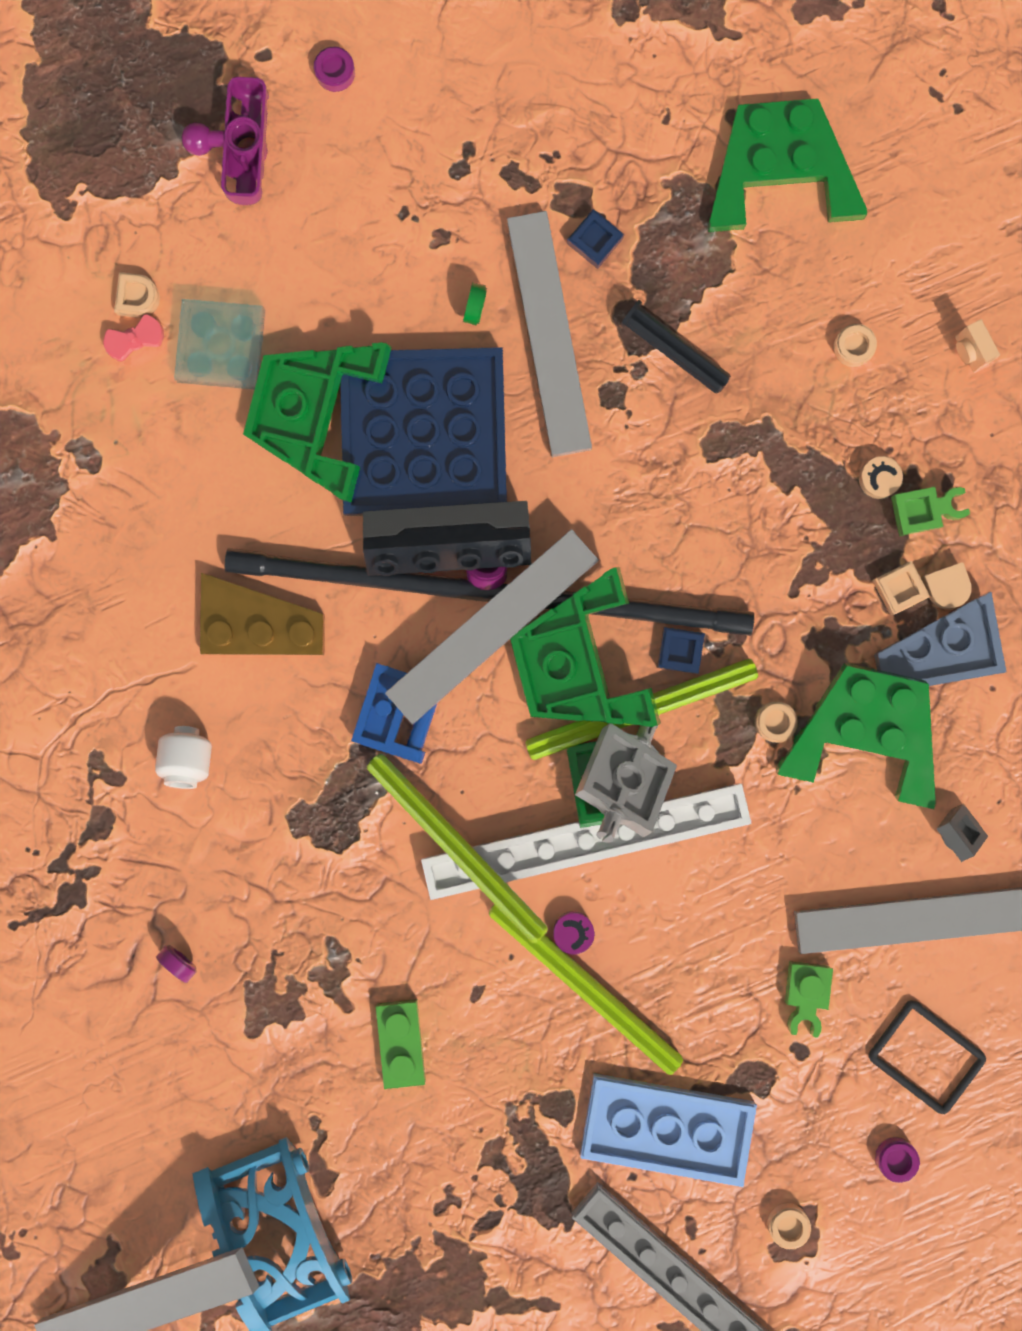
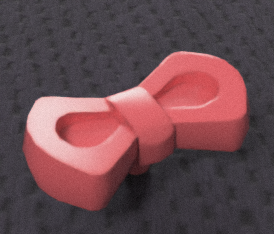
M145 314L136 328H128L125 332L108 329L104 336V348L111 358L123 362L133 350H138L143 346L160 347L164 338L163 326L156 318Z

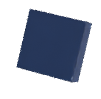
M593 209L567 239V244L598 269L623 240L624 234Z
M664 627L657 668L699 674L705 633Z

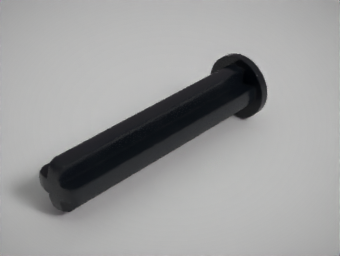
M638 300L619 327L623 329L627 326L714 393L721 392L729 382L730 374L640 306L642 301Z

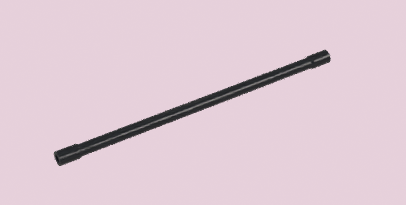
M233 548L227 549L224 565L225 572L253 576L270 575L489 602L508 585L503 584L493 590H481L475 587L468 579L422 573L368 576L367 569L364 566L274 556L264 552ZM564 591L545 609L551 610L557 607L576 592ZM628 599L629 604L591 614L706 628L715 632L746 636L752 635L754 627V612L727 608L710 609Z

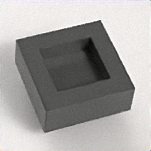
M964 803L951 809L937 827L945 845L953 850L961 862L974 857L988 838L986 832Z

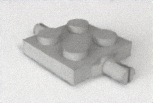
M611 723L601 730L575 795L604 814L603 821L596 834L599 839L603 837L602 841L611 843L614 841L619 824L625 825L642 837L653 832L677 767L675 763L660 755L651 744L658 726L646 727L640 725L636 735L628 734Z

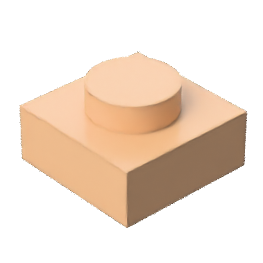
M982 319L968 325L955 336L957 352L961 360L965 364L970 365L973 372L987 366L1000 356Z

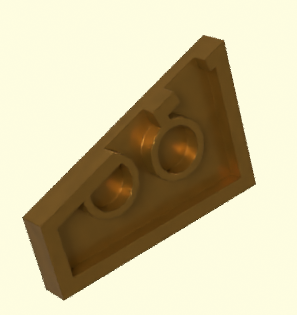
M201 573L200 654L324 655V614Z

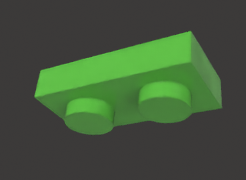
M418 999L377 1003L376 1016L384 1089L425 1085L426 1076Z

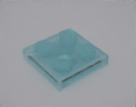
M182 299L174 380L177 383L255 390L261 363L265 308L259 305Z

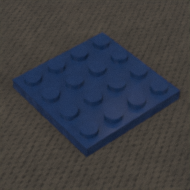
M503 347L391 350L383 383L342 375L340 382L342 461L356 464L360 467L351 503L343 500V514L345 516H363V512L507 502Z

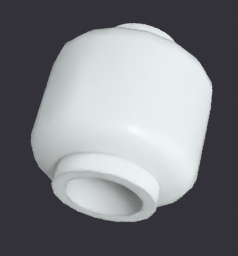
M177 726L174 729V733L163 735L158 741L155 771L159 777L164 779V785L180 789H193L197 787L198 782L207 779L212 749L211 742L199 735V729L190 726Z

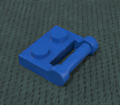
M376 663L351 741L422 764L426 753L422 749L437 704L413 724L407 745L395 742L404 715L385 693L407 673Z

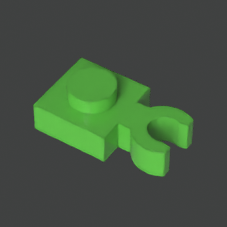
M935 487L893 495L891 500L899 536L939 529L943 527L941 516L949 520H959L970 514L969 509L957 511L951 505L953 497L966 493L965 488H953L945 492L941 498H937Z
M789 961L785 1003L796 1006V1010L791 1013L787 1022L788 1030L792 1035H797L798 1024L802 1020H809L811 1022L810 1034L812 1037L818 1038L820 1036L822 1026L819 1018L816 1016L817 1009L829 1010L833 976L832 967Z

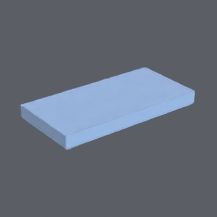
M594 1073L580 1158L743 1187L757 1104L755 1101Z

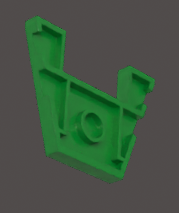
M819 98L738 105L709 219L708 232L745 229L747 222L744 188L824 182L828 223L865 219L868 215L867 207Z
M379 342L372 343V346L337 347L336 350L318 352L307 350L263 355L243 435L294 467L339 499L351 503L360 467L356 464L321 456L342 375L383 383L392 347L387 343Z
M620 567L609 569L588 586H584L574 593L572 597L540 616L510 639L530 717L598 721L611 724H634L646 727H654L661 724L652 688L613 698L609 696L589 620V614L629 604Z
M844 663L816 705L817 709L806 726L800 729L794 739V744L786 756L782 757L777 764V774L814 783L824 743L905 760L895 794L897 801L934 809L936 799L929 684L922 679Z

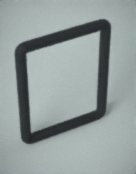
M914 1000L908 1001L869 1052V1059L873 1064L939 1114H947L986 1062V1056L980 1049ZM912 1009L978 1058L943 1106L878 1057V1054Z

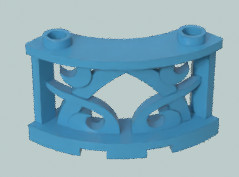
M287 1137L280 1139L276 1145L211 1171L207 1167L192 1173L204 1227L207 1225L213 1227L214 1232L212 1236L213 1239H217L219 1249L212 1251L213 1257L240 1247L244 1248L255 1234L259 1222V1211L273 1216L297 1232L293 1253L284 1270L268 1258L247 1256L253 1272L261 1269L269 1273L266 1276V1280L258 1282L260 1287L254 1294L240 1298L236 1303L235 1308L249 1331H272L273 1325L335 1299H339L341 1303L350 1300L347 1285L352 1283V1275L345 1258L339 1259L316 1211L305 1177V1173L309 1172L306 1155L302 1148L296 1149ZM282 1162L287 1177L286 1184L283 1187L276 1186L273 1182L274 1172H272L265 1183L264 1193L258 1191L257 1171ZM248 1176L247 1188H224V1185ZM292 1195L297 1210L291 1207L290 1205L286 1204V1202L290 1200ZM245 1208H249L248 1228L239 1231L233 1226L232 1219L240 1217L244 1220ZM311 1244L315 1256L306 1257ZM318 1270L326 1278L316 1281L309 1273ZM297 1278L300 1283L306 1286L300 1288L294 1280Z

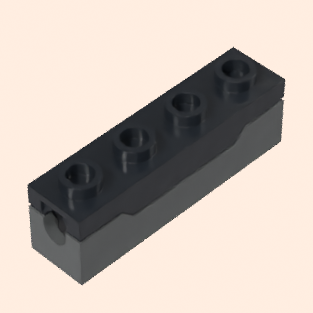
M513 501L363 512V553L367 575L390 576L405 573H432L435 571L531 565L528 502Z

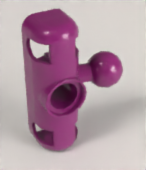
M234 77L229 81L227 87L225 130H210L205 124L194 122L188 124L183 129L181 136L185 150L192 155H206L212 148L223 147L221 188L226 198L239 205H254L262 197L264 161L268 153L266 131L267 100L269 99V94L264 81L260 78ZM232 96L242 101L241 115L232 110ZM247 137L255 138L252 146L244 149L238 147L242 139ZM226 176L236 179V193H231L227 190Z

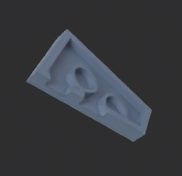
M992 592L981 595L875 653L877 670L922 679L929 686L1007 672Z

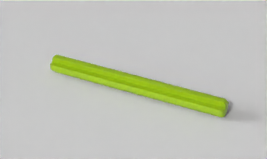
M746 659L655 692L653 695L658 714H663L756 680L758 672L753 660ZM586 720L576 721L527 739L525 745L530 758L537 760L599 737L602 728L609 723ZM613 724V725H615V726L618 727L619 729H622V728L627 727V726H630V725H632V724Z
M378 754L369 762L367 770L517 929L531 943L538 942L547 933V925L384 754Z
M495 904L490 908L489 916L663 1071L669 1075L677 1071L683 1062L682 1056L569 955L563 952L551 939L544 935L538 942L531 943Z

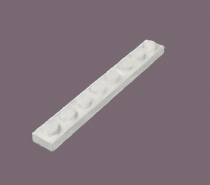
M741 783L664 801L653 832L645 837H642L625 825L619 824L614 841L608 843L602 841L603 837L599 839L596 835L601 825L580 828L579 821L472 846V848L505 882L752 823L743 786ZM447 853L421 859L430 900L480 889Z

